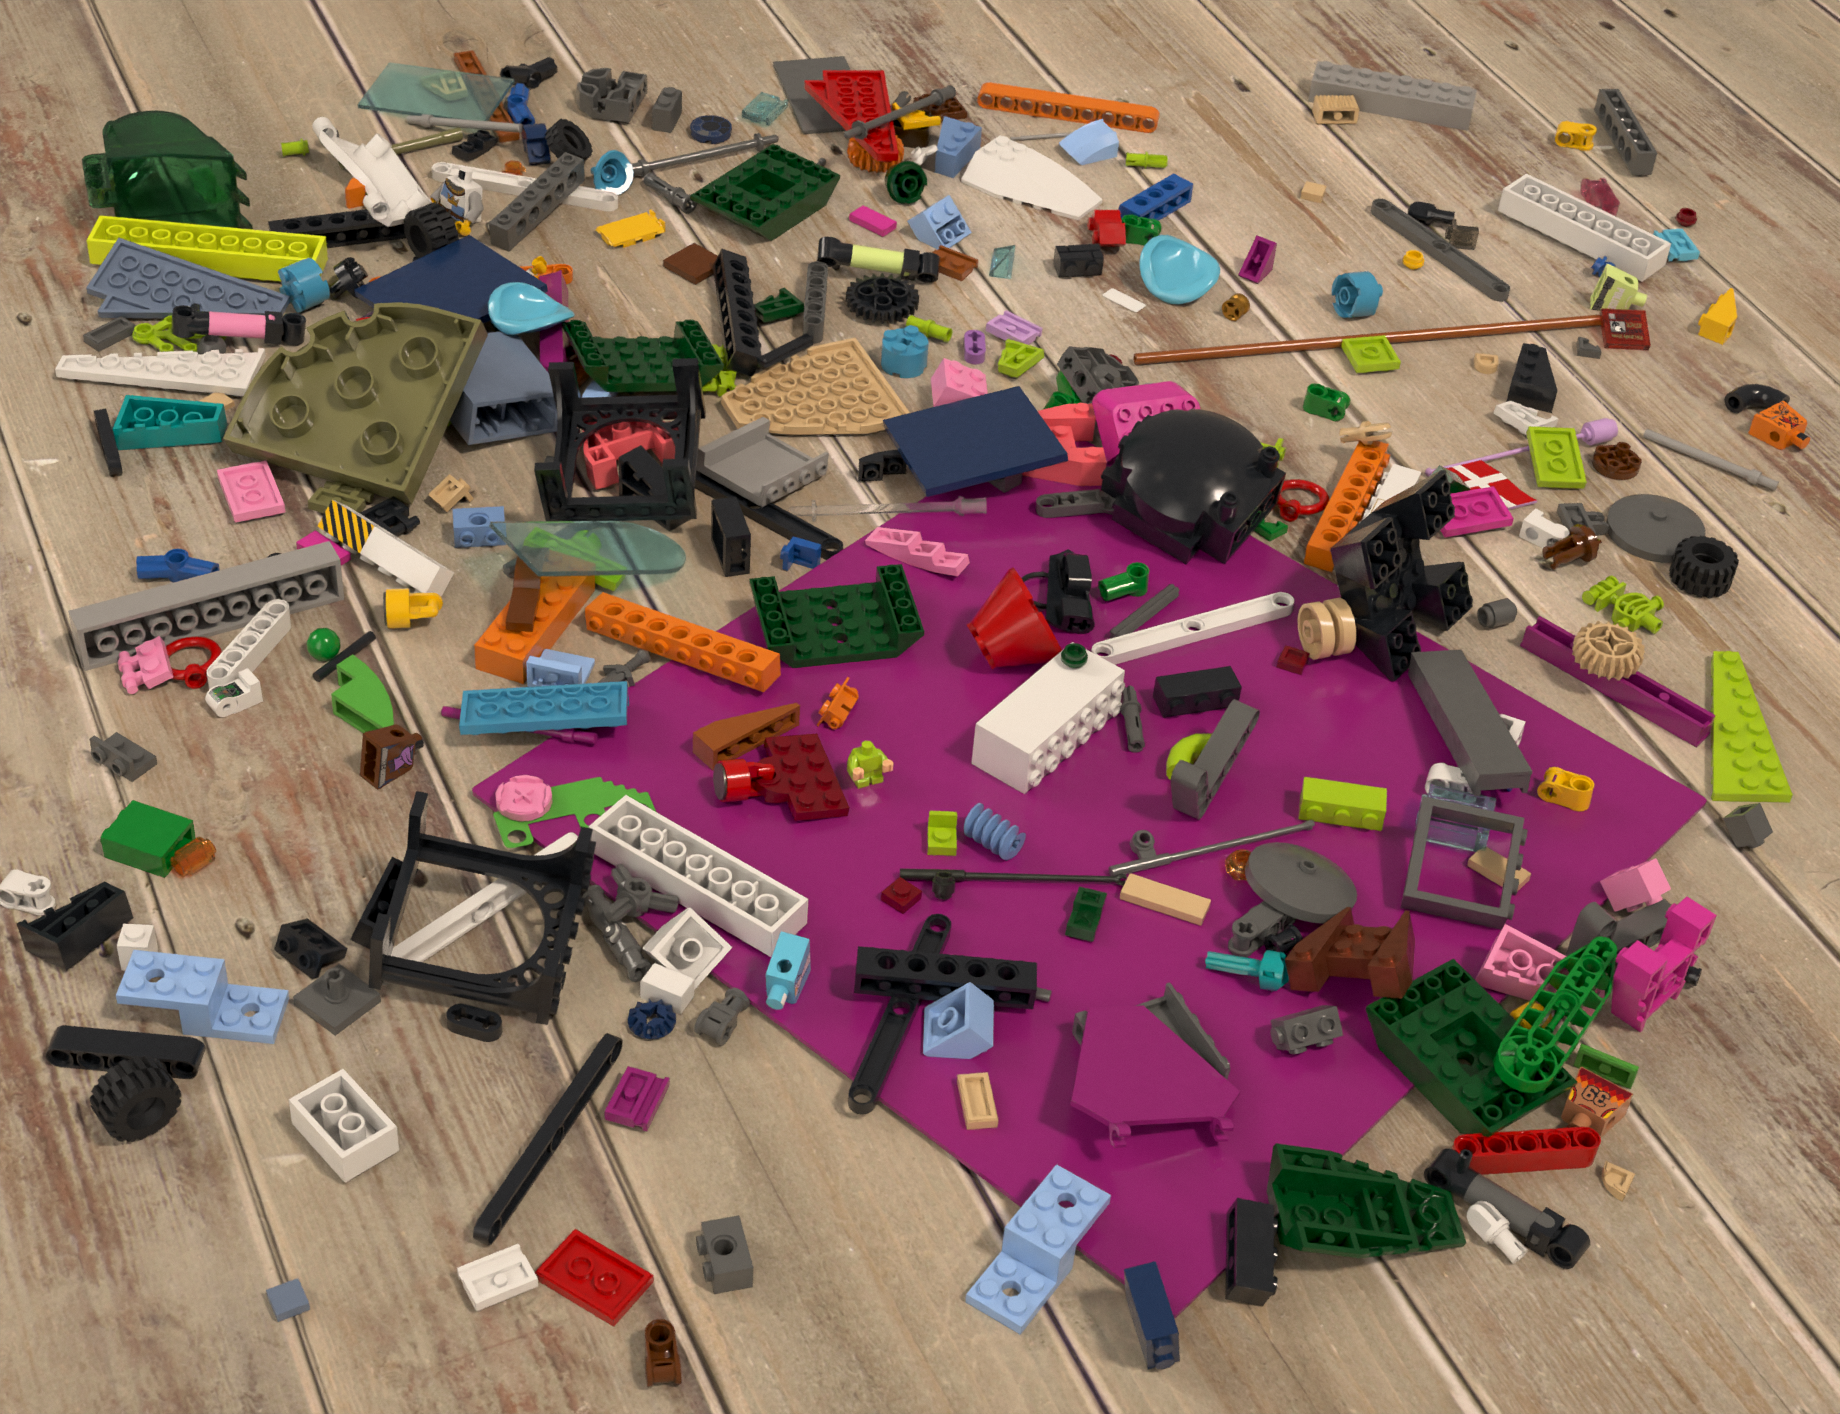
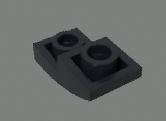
M478 130L475 133L468 134L467 141L452 146L451 154L467 162L474 160L494 147L498 142V138L491 135L489 131Z
M897 449L873 453L859 459L858 481H883V475L906 474V463Z

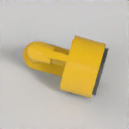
M409 588L386 589V592H383L384 623L388 629L411 628V619L436 617L438 611L443 606L442 597L437 593H410Z

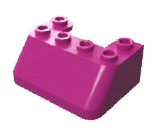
M1173 381L1105 389L1097 393L1092 401L1107 463L1112 462L1118 456L1120 451L1118 444L1122 437L1128 436L1136 422L1142 421L1148 414L1154 416L1175 409L1184 411L1200 409L1197 399Z

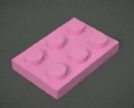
M267 460L217 470L218 480L235 523L285 513V504Z

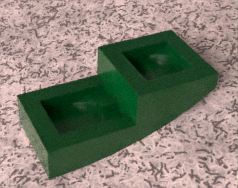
M1079 886L1074 899L1072 913L1066 926V936L1091 942L1094 941L1107 893Z

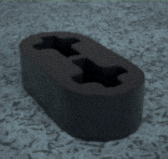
M461 1003L455 1004L447 1010V1027L455 1034L483 1042L496 1041L502 1035V1019L495 1012Z

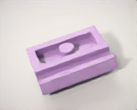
M1007 310L1004 311L1003 315L999 314L986 323L987 332L1005 341L1011 339L1029 345L1036 340L1037 336H1042L1043 328Z

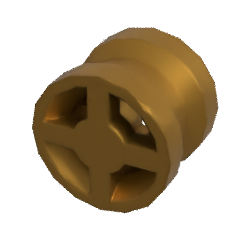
M1241 293L1232 295L1230 299L1222 304V313L1231 321L1240 319L1242 315L1250 310L1248 298Z

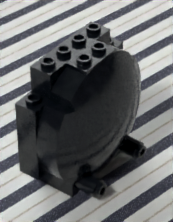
M1175 409L1154 416L1148 414L1142 421L1136 422L1128 436L1122 437L1118 444L1120 451L1114 464L1111 467L1107 466L1101 475V479H1103L1101 490L1115 498L1112 504L1114 509L1113 521L1184 564H1187L1199 550L1226 564L1277 505L1286 472L1277 468L1280 458L1277 449L1271 446L1263 449L1259 440L1238 422L1211 411Z

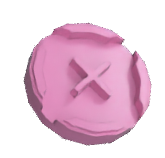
M521 775L512 777L510 782L506 784L503 782L499 785L495 793L497 809L510 820H535L546 814L552 805L551 787L535 776Z

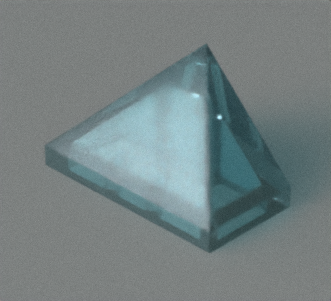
M1015 245L994 249L989 277L1011 279L1016 253Z

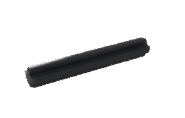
M806 333L758 357L757 367L763 370L768 369L811 347L814 344L812 341L814 337Z

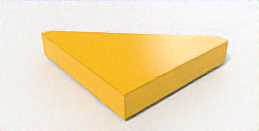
M892 103V111L900 109L897 103ZM920 110L898 118L904 130L941 125L940 116L929 117Z

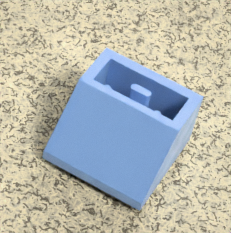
M950 195L932 204L907 221L919 241L936 249H939L940 245L950 248L972 233Z

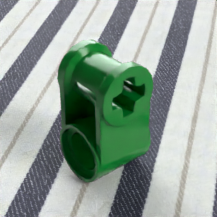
M1130 214L1122 218V223H1125L1127 244L1133 243L1145 246L1149 241V237L1159 236L1162 231V225L1156 219Z
M1314 383L1307 387L1303 409L1309 414L1328 418L1332 421H1340L1344 418L1346 414L1345 409L1349 407L1351 399L1343 391H1337Z

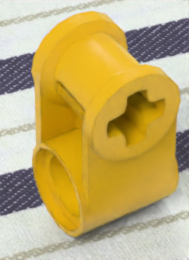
M1563 121L1557 127L1555 142L1560 147L1589 151L1593 149L1594 143L1592 140L1597 128L1592 124Z
M1550 767L1546 770L1544 782L1540 783L1537 793L1546 802L1555 803L1580 812L1587 810L1590 806L1594 782L1587 776L1565 771L1559 767Z

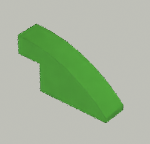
M353 654L337 664L338 684L341 687L331 693L333 714L362 733L394 725L393 708L389 695L377 675Z

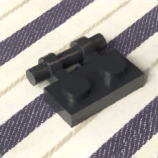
M394 496L360 512L361 515L395 536L402 533L408 534L413 531L414 527L420 525V520L417 516L407 518L410 516L409 508Z

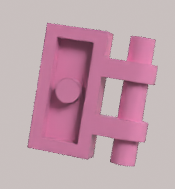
M160 636L135 647L137 653L135 656L130 657L127 651L119 653L118 668L123 673L121 677L123 687L127 689L129 694L137 693L138 686L144 683L150 689L173 678L165 642Z

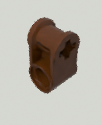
M665 1319L653 1320L645 1328V1374L647 1388L653 1387L654 1383L675 1382L676 1385L682 1383L675 1328L670 1321ZM655 1340H664V1342H655Z

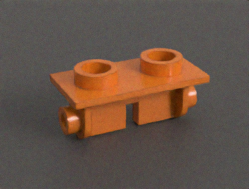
M849 677L845 679L842 685L836 683L828 695L832 700L831 702L826 700L818 713L822 717L817 723L818 727L822 721L828 723L832 729L842 727L859 698L857 689L846 685L850 679Z

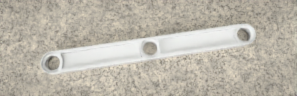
M446 162L435 163L432 166V177L435 181L444 182L446 177L458 175L460 167L468 166ZM468 167L473 170L471 180L479 184L483 190L518 196L537 179ZM578 186L561 203L602 211H614L618 208V195L610 191Z
M1277 592L1097 642L1092 646L1091 652L1096 655L1100 652L1106 653L1109 656L1099 657L1114 665L1286 617L1293 611L1294 598L1288 593ZM1276 603H1284L1288 606H1280ZM1189 627H1194V628L1199 629V631H1192V630H1189L1188 628H1189Z
M573 832L568 833L535 855H548L563 851L570 847L577 840L578 836ZM497 879L393 947L391 956L423 962L527 892L514 883ZM383 982V983H382V985H388V984H390V983H387V982Z

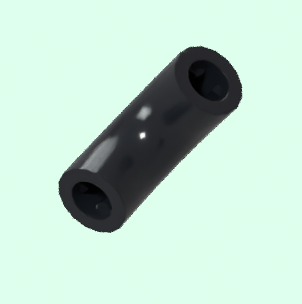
M1761 384L1742 385L1727 393L1724 398L1727 409L1733 413H1740L1748 407L1767 409L1781 401H1785L1787 404L1790 401L1789 395L1773 387Z

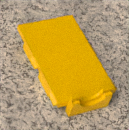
M649 210V214L647 212L598 226L595 230L602 235V240L613 247L623 245V248L635 245L637 240L642 239L645 242L655 239L656 234L665 232V222L661 218L658 220L655 212Z

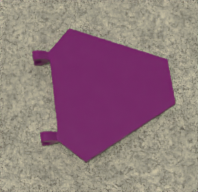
M1144 1005L1088 1008L1070 1105L1107 1125L1110 1130V1142L1113 1148L1126 1147L1127 1144L1124 1136L1131 1135L1130 1125L1210 1121L1214 1140L1216 1142H1227L1229 1140L1226 1131H1232L1234 1126L1231 1119L1224 1116L1240 1094V1091Z

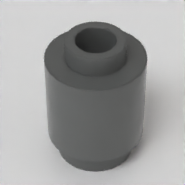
M1508 598L1485 603L1477 611L1479 623L1483 627L1488 628L1512 623L1517 615L1516 605Z

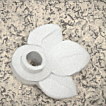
M936 145L921 149L917 147L909 154L910 158L908 161L915 162L920 166L938 148Z

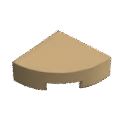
M1605 1161L1602 1170L1603 1184L1610 1194L1623 1202L1635 1174Z

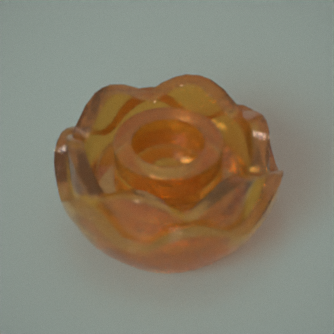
M1240 849L1233 851L1227 856L1225 860L1226 872L1234 880L1247 881L1245 865L1251 854L1250 851Z

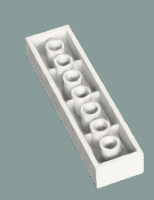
M1528 174L1511 183L1502 191L1498 208L1499 212L1509 218L1522 222L1525 226L1540 231L1543 235L1558 240L1562 244L1569 245L1577 249L1578 252L1595 258V260L1598 257L1603 259L1606 256L1608 258L1605 262L1614 263L1616 268L1636 277L1642 282L1666 264L1671 243Z
M627 795L589 826V828L593 829L591 841H596L594 854L616 867L619 864L624 865L633 877L646 880L650 887L664 895L677 897L679 904L686 908L690 907L696 914L770 957L773 955L781 931L795 935L807 924L808 899Z

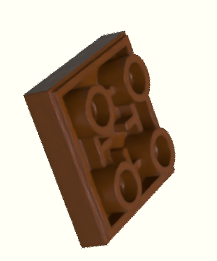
M923 94L920 97H915L913 99V103L926 97H929L931 94ZM956 97L946 100L940 106L931 104L919 109L929 111L933 116H940L941 123L944 116L960 120L966 119L968 113Z

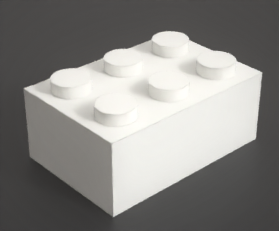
M344 1069L289 1099L292 1124L345 1183L399 1151L397 1126Z

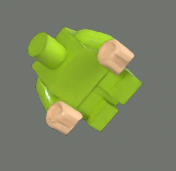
M863 741L861 747L852 749L847 761V772L859 789L869 786V783L874 785L883 782L884 776L882 772L893 771L894 763L880 749L875 748L871 741Z

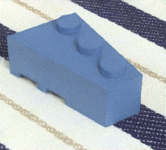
M944 116L937 145L938 150L936 151L935 173L954 178L973 158L975 152L980 149L982 127Z

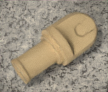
M1363 421L1359 427L1341 428L1339 436H1346L1340 438V441L1342 443L1361 441L1364 445H1371L1375 440L1390 438L1392 435L1390 431L1374 433V431L1389 429L1391 425L1389 423L1371 424L1370 421Z

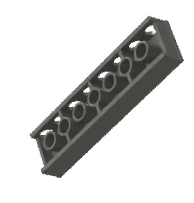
M1460 649L1411 652L1408 676L1454 760L1462 771L1463 776L1466 778L1465 780H1467L1474 796H1480L1481 790L1520 788L1522 793H1528L1532 770L1463 651Z

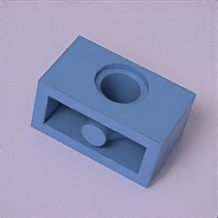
M504 506L452 509L455 548L506 545Z

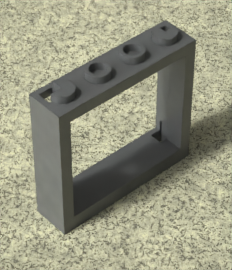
M1423 796L1418 813L1401 908L1501 930L1507 919L1512 920L1515 904L1510 903L1511 895L1516 896L1519 879L1514 878L1515 871H1520L1523 854L1519 853L1520 845H1525L1528 832L1527 829H1523L1524 818ZM1431 817L1512 834L1499 908L1417 890Z

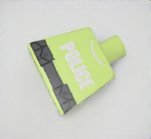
M1606 264L1590 297V309L1626 314L1631 304L1643 307L1647 294L1637 292L1638 279L1610 264Z

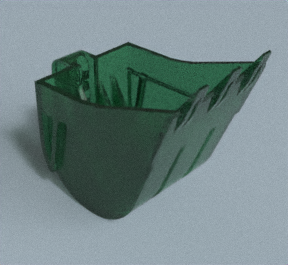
M151 110L127 114L114 121H108L102 131L105 153L90 154L82 158L89 206L92 208L114 207L115 217L253 230L252 224L240 213L239 203L249 207L250 200L237 187L236 177L247 180L246 172L234 161L233 154L212 136H207L182 115L167 111Z

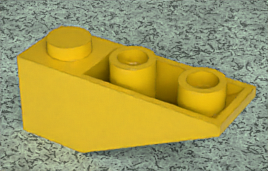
M1730 288L1725 294H1721L1717 303L1710 306L1707 314H1702L1698 323L1701 326L1698 335L1721 345L1730 338L1737 320L1734 289Z

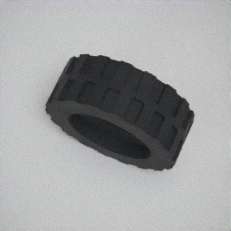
M559 119L545 133L547 145L557 158H560L567 152L584 159L585 162L592 155L593 149L591 148L592 145L589 142V138L572 121Z

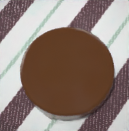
M1618 442L1616 445H1598L1593 455L1592 465L1598 473L1615 480H1628L1638 475L1642 460L1635 452L1630 450L1631 446L1628 443Z

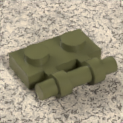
M326 481L324 488L319 487L308 500V508L325 513L331 500H334L360 513L366 508V502L371 503L373 501L374 494L358 486L355 488L346 486L340 481Z

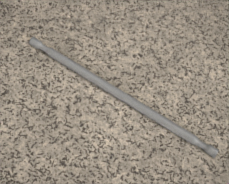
M1072 132L1010 137V140L1067 137Z

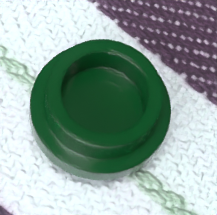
M1068 644L1061 652V661L1071 668L1082 667L1087 663L1088 654L1085 647L1080 644Z

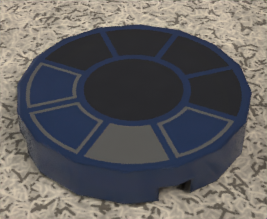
M705 115L691 122L690 133L699 142L706 143L707 140L717 144L731 137L732 125L723 117Z

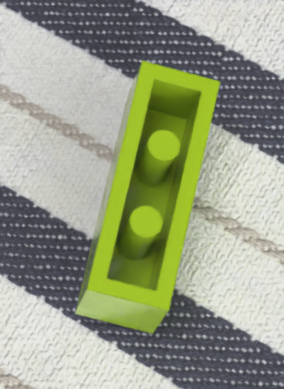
M1304 777L1300 794L1299 819L1382 831L1386 814L1387 788Z

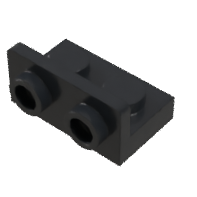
M307 918L282 924L274 949L311 979H316L320 975L323 964L344 959L348 948Z

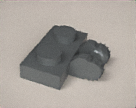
M1582 503L1558 504L1557 513L1563 526L1569 532L1570 528L1576 524L1591 528L1596 536H1601L1608 532L1609 526L1604 521L1603 513L1598 511L1586 512Z

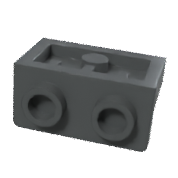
M118 732L104 741L96 736L89 739L92 758L97 763L112 769L116 775L123 776L131 782L157 765V758L154 754Z

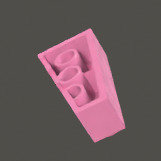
M1505 924L1496 937L1475 980L1484 988L1531 1001L1557 962L1567 956ZM1565 968L1557 972L1567 976L1569 974ZM1548 984L1544 989L1553 993L1557 991L1551 984ZM1595 989L1594 992L1603 999L1605 990ZM1583 1007L1582 1009L1590 1017L1595 1011L1588 1007Z

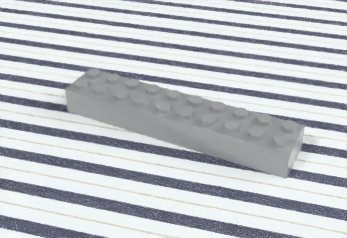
M328 541L69 610L76 653L84 670L87 671L118 662L119 653L122 651L129 652L130 657L137 655L135 647L158 636L162 638L165 646H167L171 642L185 637L199 636L207 638L243 628L266 603L274 599L287 601L290 614L344 600L341 562L332 544Z

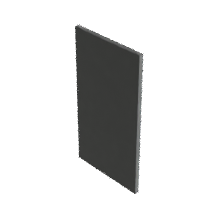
M845 56L773 62L775 71L802 134L846 131L804 89L805 80H823L822 70H851Z

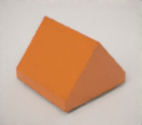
M352 178L345 189L347 208L364 206L363 199L366 196L365 185L356 178Z

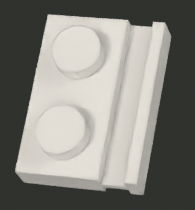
M519 1244L457 1268L458 1278L461 1279L476 1312L538 1287V1278L525 1254H522Z

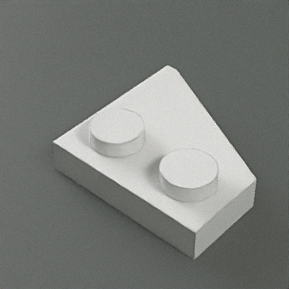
M1513 401L1496 405L1493 413L1500 417L1504 423L1511 424L1521 434L1526 436L1529 426L1556 427L1559 420L1554 416L1550 419L1537 416L1538 410L1524 407Z

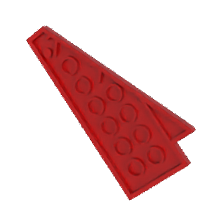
M822 70L823 80H805L804 89L846 131L852 129L853 122L857 120L866 123L891 112L884 70ZM893 121L867 131L866 138L862 140L853 137L876 161L885 163L898 161L899 153Z

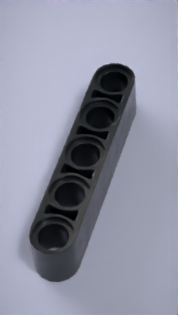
M62 1025L55 1029L45 1057L48 1062L58 1067L107 1072L109 1068L117 1066L119 1062L125 1059L127 1061L134 1056L141 1058L146 1055L158 1059L172 1078L192 1079L198 1074L206 1047L203 1042L192 1037Z

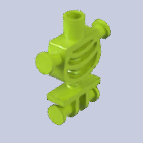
M1612 575L1608 576L1605 580H1601L1597 585H1593L1590 590L1582 593V600L1585 604L1592 605L1597 601L1594 609L1597 612L1611 603L1614 605L1611 616L1614 622L1613 625L1618 623L1622 628L1628 627V630L1631 632L1644 627L1653 634H1656L1663 625V621L1654 616L1656 610L1659 611L1664 607V602L1660 596H1653L1650 600L1645 595L1637 592L1624 594L1626 583L1621 582L1619 584L1617 578Z

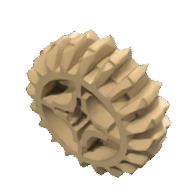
M1597 621L1596 624L1588 623L1586 627H1581L1574 638L1572 655L1575 656V662L1580 664L1581 669H1588V674H1597L1598 678L1603 676L1608 680L1615 678L1619 681L1622 677L1629 679L1631 674H1636L1643 663L1645 646L1642 645V639L1636 637V632H1629L1628 627L1622 628L1618 623L1616 625L1610 624L1609 621L1606 624Z

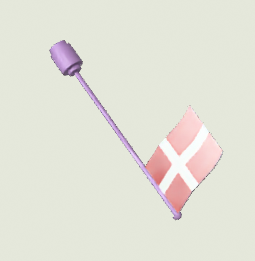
M1603 418L1584 423L1581 434H1576L1577 439L1582 438L1586 444L1591 446L1611 441L1617 436L1618 427L1613 419ZM1529 446L1443 466L1456 473L1470 490L1494 486L1508 510L1535 504L1538 501L1521 491L1501 472L1484 462L1530 451ZM1427 468L1425 470L1426 476L1429 477L1435 469Z

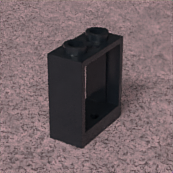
M737 497L711 500V541L725 577L750 574L751 533Z

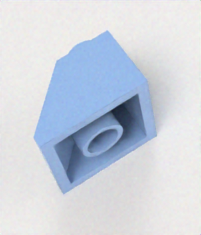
M969 982L926 1006L924 1010L923 1054L927 1057L971 1059L993 1047L994 1000Z

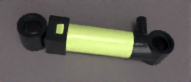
M828 236L820 238L818 244L817 261L824 262L828 267H832L835 270H838L843 265L899 274L901 279L913 281L915 277L919 281L927 283L938 280L940 257L935 253L925 252L920 254L918 250L906 248L903 252L842 243L839 239Z

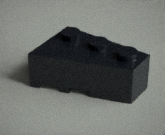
M1523 343L1506 402L1513 401L1524 407L1552 413L1557 395V387L1546 348L1539 347L1536 344Z
M641 445L619 457V496L667 495L663 468ZM691 519L654 521L670 532Z
M104 881L71 897V903L55 911L53 907L43 910L44 916L27 923L26 920H22L16 923L26 951L67 971L121 929L123 924H127L133 919L124 890Z

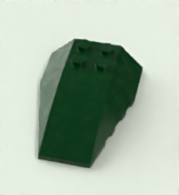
M1275 1143L1273 1146L1267 1196L1269 1204L1274 1205V1218L1278 1220L1277 1234L1280 1244L1305 1252L1366 1258L1464 1247L1467 1243L1450 1191L1415 1179H1411L1410 1182L1398 1178L1397 1173L1389 1170L1381 1173L1369 1169L1368 1163L1357 1159L1354 1163L1342 1159V1154L1333 1151Z

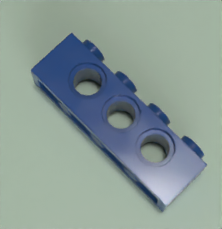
M1173 173L1121 203L1118 208L1121 221L1123 216L1129 214L1158 221L1191 202L1193 183Z

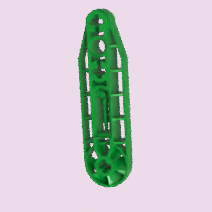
M1601 936L1595 937L1587 945L1557 962L1502 1040L1493 1062L1496 1073L1509 1087L1521 1092L1536 1093L1544 1091L1552 1084L1611 994L1617 956V946L1611 939ZM1565 968L1569 974L1567 976L1557 972ZM1548 984H1551L1557 991L1553 993L1544 989ZM1595 989L1605 990L1603 999L1594 992ZM1536 1001L1545 1008L1543 1011L1532 1008ZM1583 1007L1595 1010L1591 1017L1582 1010ZM1553 1010H1556L1554 1017L1551 1019V1021L1546 1025L1544 1029L1541 1028L1547 1020V1018L1549 1017V1015L1551 1014V1012ZM1564 1016H1566L1567 1019L1564 1021L1556 1035H1553L1552 1033L1554 1032L1557 1024ZM1523 1019L1532 1025L1531 1029L1519 1026ZM1571 1025L1583 1028L1579 1035L1570 1028ZM1563 1043L1571 1047L1565 1053L1557 1045ZM1547 1063L1550 1072H1543L1539 1068ZM1536 1074H1540L1543 1080L1534 1081Z

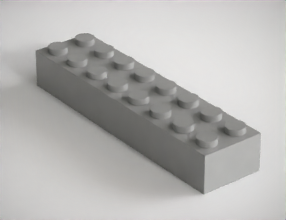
M1317 61L1308 102L1314 103L1316 95H1353L1361 112L1468 131L1477 90L1468 86L1459 87L1453 86L1450 83L1432 82L1429 79L1420 80L1407 75L1398 76L1392 75L1389 72H1375L1368 68L1359 69L1353 68L1350 65H1336L1329 61Z

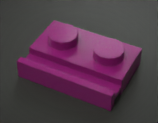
M627 1066L604 1111L605 1120L633 1128L636 1125L643 1127V1131L647 1132L670 1086V1078L665 1077L661 1079L657 1077V1074Z

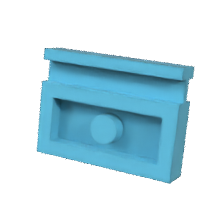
M1682 228L1663 230L1662 233H1659L1657 230L1653 232V235L1671 243L1667 257L1669 261H1673L1674 258H1677L1678 261L1699 258L1700 251Z

